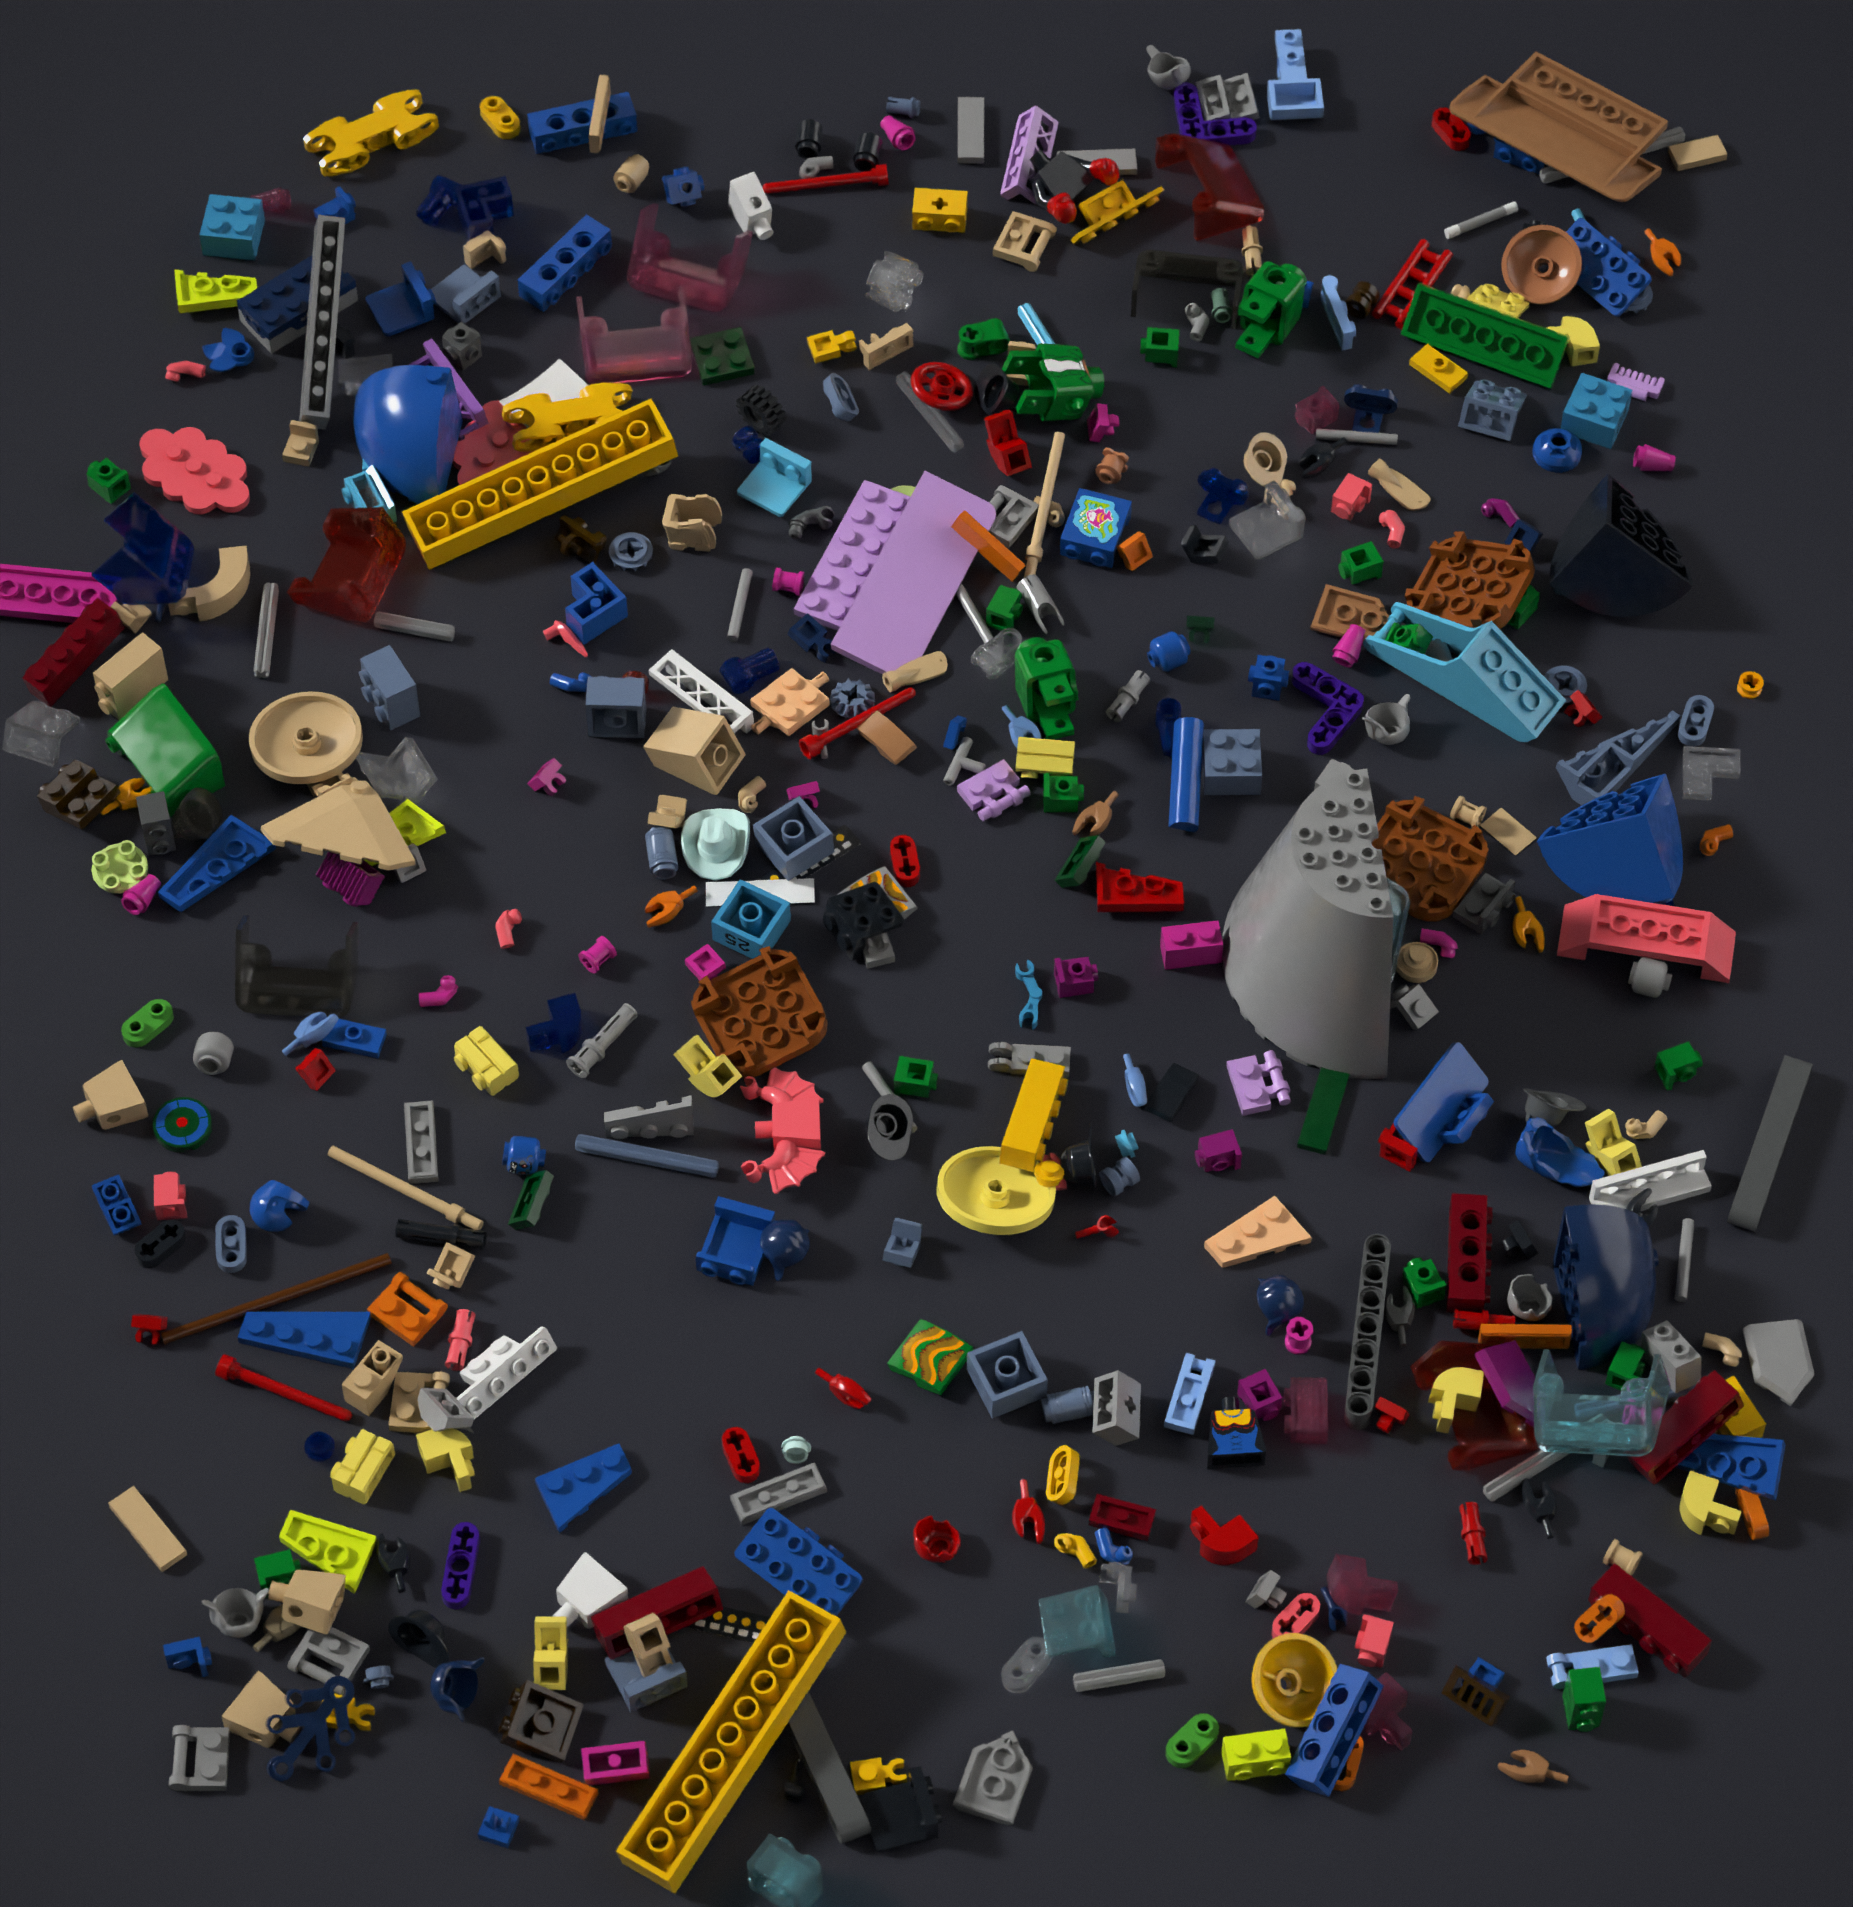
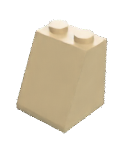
M678 707L670 709L643 746L655 767L713 795H717L746 755L725 716Z

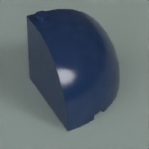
M1596 1204L1564 1207L1552 1266L1566 1323L1572 1326L1571 1344L1578 1370L1596 1367L1612 1361L1621 1342L1635 1344L1642 1336V1331L1646 1330L1651 1319L1656 1291L1655 1267L1659 1265L1658 1253L1656 1249H1653L1646 1221L1638 1214L1621 1207Z

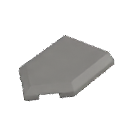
M1794 1319L1750 1324L1744 1327L1743 1334L1755 1384L1763 1389L1767 1388L1781 1397V1401L1791 1406L1815 1375L1802 1321Z
M1013 1730L1001 1735V1738L973 1748L953 1802L955 1808L1004 1825H1013L1033 1770Z

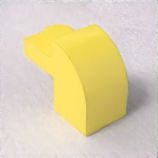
M1565 316L1562 317L1561 326L1547 327V329L1570 336L1566 353L1571 367L1596 363L1598 361L1600 344L1593 327L1589 323L1577 317Z
M699 1035L692 1037L673 1054L690 1074L688 1080L707 1096L717 1097L722 1095L742 1077L725 1054L716 1057Z
M1607 1109L1585 1122L1590 1139L1585 1143L1589 1153L1595 1156L1599 1167L1605 1171L1607 1176L1642 1167L1636 1145L1621 1135L1615 1112Z
M1455 1367L1442 1372L1436 1378L1428 1403L1435 1404L1432 1418L1438 1420L1437 1432H1449L1453 1421L1454 1408L1476 1412L1481 1398L1483 1371Z
M453 1428L438 1432L429 1430L416 1434L418 1449L427 1474L451 1467L460 1492L472 1488L470 1477L474 1476L475 1473L470 1460L474 1459L472 1444L466 1435Z
M1690 1470L1680 1501V1514L1684 1523L1699 1535L1702 1534L1705 1525L1718 1533L1734 1535L1742 1511L1713 1502L1719 1480Z
M535 1617L534 1683L550 1690H566L568 1670L567 1617Z

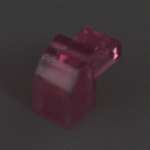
M1336 1554L1326 1575L1328 1590L1332 1599L1342 1609L1355 1615L1361 1616L1364 1608L1389 1612L1398 1593L1397 1581L1368 1577L1364 1558Z
M1385 1672L1377 1679L1384 1688L1364 1729L1370 1737L1380 1730L1382 1737L1390 1745L1395 1744L1402 1751L1410 1744L1413 1730L1396 1714L1406 1706L1408 1693Z

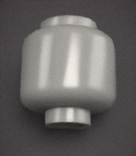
M1642 957L1638 962H1633L1628 984H1632V990L1635 993L1657 998L1661 995L1662 990L1668 991L1672 974L1667 973L1668 966L1665 962Z
M219 1032L202 1034L197 1040L193 1053L194 1065L201 1072L208 1075L225 1072L230 1065L234 1050L232 1041L226 1035Z

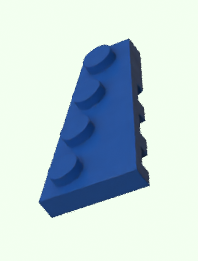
M230 815L158 891L159 899L182 912L274 851L276 845H273L260 832L235 816Z
M246 1312L237 1338L240 1344L354 1369L372 1317L371 1312Z
M1712 1434L1675 1468L1687 1472L1691 1470L1717 1479L1721 1483L1776 1501L1786 1445L1784 1440Z

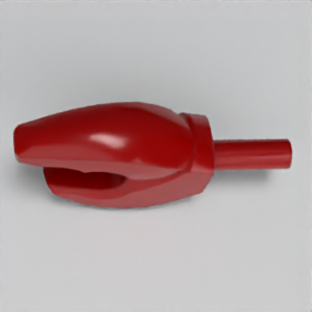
M820 1367L816 1370L815 1374L827 1381L830 1391L847 1406L860 1409L872 1401L867 1392L853 1379L844 1377L839 1373L833 1377Z
M1026 1479L1020 1480L1022 1498L1016 1500L1012 1512L1013 1525L1018 1535L1023 1538V1524L1025 1522H1032L1034 1524L1036 1542L1041 1544L1045 1533L1044 1515L1035 1498L1029 1497L1028 1483Z

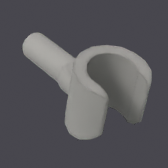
M824 719L825 726L818 728L815 726V720H813L812 735L816 734L819 736L829 730L828 721ZM826 745L821 750V759L828 758Z

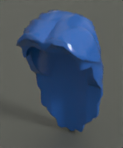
M1536 1117L1530 1118L1527 1121V1125L1516 1144L1515 1152L1518 1161L1545 1178L1577 1188L1588 1185L1592 1186L1593 1180L1604 1178L1605 1171L1599 1167L1594 1155L1574 1146L1569 1137L1559 1133L1545 1119Z

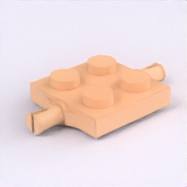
M791 668L750 699L751 706L762 716L761 719L751 725L753 732L759 735L767 727L772 726L780 729L789 737L830 706L829 698L818 689L829 681L827 674H824L822 671L812 680H808Z

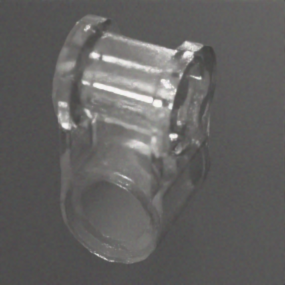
M1012 628L1002 630L986 644L981 645L975 650L971 656V663L984 670L989 680L992 681L999 678L1008 668L1015 664V652L1022 643L1021 634Z

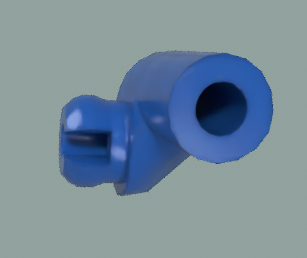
M582 672L576 680L553 673L550 677V685L564 691L587 692V679L592 676Z
M1102 1528L1094 1532L1100 1555L1104 1560L1117 1566H1124L1130 1562L1133 1557L1132 1549L1128 1546L1124 1548V1546L1114 1545L1108 1528Z

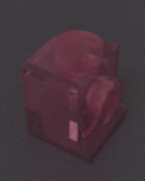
M1321 386L1318 392L1296 404L1295 418L1300 426L1305 427L1313 434L1316 432V428L1322 429L1338 420L1339 402L1324 386Z

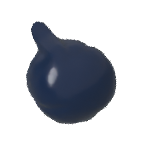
M796 1220L773 1221L761 1233L760 1246L774 1268L777 1281L782 1280L785 1268L803 1260L810 1248V1239L807 1234L809 1230L804 1229Z
M1275 1275L1264 1280L1260 1277L1258 1278L1261 1283L1257 1289V1301L1262 1313L1269 1320L1265 1331L1267 1336L1271 1335L1276 1327L1298 1316L1304 1307V1296L1300 1287L1284 1275Z
M480 1657L475 1661L456 1660L443 1663L436 1668L431 1677L430 1689L432 1697L441 1710L458 1715L461 1722H464L462 1711L466 1710L476 1697L478 1689L476 1669L484 1663V1657ZM453 1690L457 1691L454 1697L452 1698Z

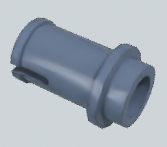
M888 97L887 100L889 102L886 105L888 114L909 115L910 118L919 116L920 100H916L915 97H911V100Z

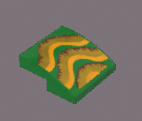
M920 1319L887 1364L891 1371L914 1379L918 1387L942 1395L966 1363L967 1353L973 1351L974 1348L947 1330Z

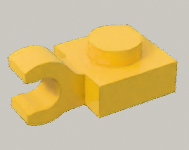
M833 330L807 337V343L815 364L841 357L840 350L852 352L857 349L855 344L856 338L852 330L836 336Z

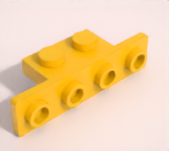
M1122 179L1081 202L1078 208L1089 224V227L1077 233L1071 239L1073 245L1079 241L1085 244L1097 236L1095 232L1100 229L1106 232L1118 224L1116 220L1122 217L1128 220L1139 213V207L1143 205L1146 208L1151 207L1160 201L1158 196L1165 191L1164 188L1160 186L1135 200Z

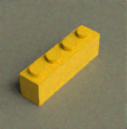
M1031 1058L1001 1144L999 1164L1034 1172L1037 1161H1043L1046 1151V1144L1043 1143L1045 1139L1050 1140L1054 1126L1051 1119L1052 1117H1058L1061 1101L1058 1098L1059 1095L1065 1096L1068 1086V1079L1064 1078L1065 1066Z

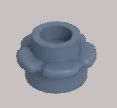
M376 1666L365 1670L366 1679L363 1681L366 1684L369 1683L371 1689H380L390 1686L389 1681L394 1679V1675L391 1674L390 1666Z

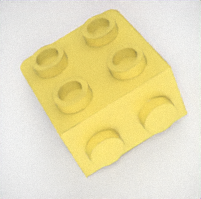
M1492 284L1480 285L1467 298L1469 301L1517 318L1528 309L1530 303L1524 301L1522 295L1499 291V288Z

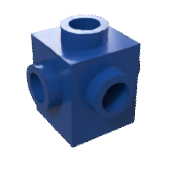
M689 167L674 169V174L662 177L669 204L680 203L681 206L696 204V199L702 198L701 191L705 190L702 176L697 175V171L689 170ZM687 183L686 189L683 190V184Z
M1271 655L1257 656L1256 666L1250 665L1248 682H1253L1252 697L1280 700L1282 687H1287L1289 671L1284 670L1285 659Z

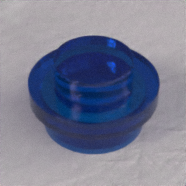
M314 1432L306 1439L304 1450L308 1458L321 1462L333 1455L335 1443L329 1434Z

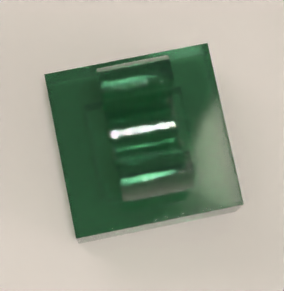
M1187 615L1186 629H1192L1189 633V641L1194 642L1195 633L1202 632L1205 635L1204 643H1208L1210 640L1208 630L1214 631L1215 617Z

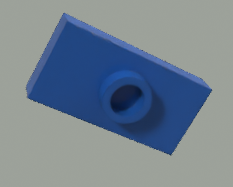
M339 1019L329 1034L322 1039V1045L337 1050L379 1058L387 1031L383 1028Z

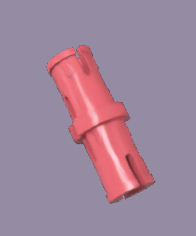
M459 1309L457 1311L454 1329L448 1338L450 1347L445 1366L449 1369L451 1364H453L451 1368L453 1371H462L464 1369L467 1350L469 1346L471 1347L473 1341L471 1332L476 1314L472 1311L468 1317L470 1311L468 1309Z

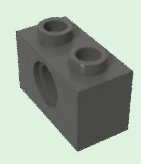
M164 791L137 796L136 800L148 856L155 854L163 855L170 851H175L176 845Z

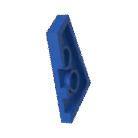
M618 1443L535 1478V1482L559 1533H561L576 1516L584 1514L594 1501L601 1496L607 1495L631 1475L632 1470Z

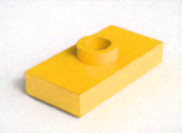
M1426 344L1410 358V366L1449 394L1468 379V372L1429 344Z

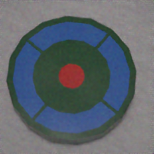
M190 1097L174 1098L165 1102L157 1110L153 1118V1131L158 1143L167 1150L177 1153L191 1148L195 1150L208 1140L212 1132V1118L207 1107L199 1100Z

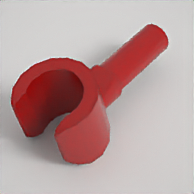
M1103 1215L1098 1219L1096 1225L1076 1231L1075 1236L1078 1239L1102 1232L1107 1237H1114L1119 1233V1230L1115 1226L1110 1225L1117 1223V1221L1111 1216Z

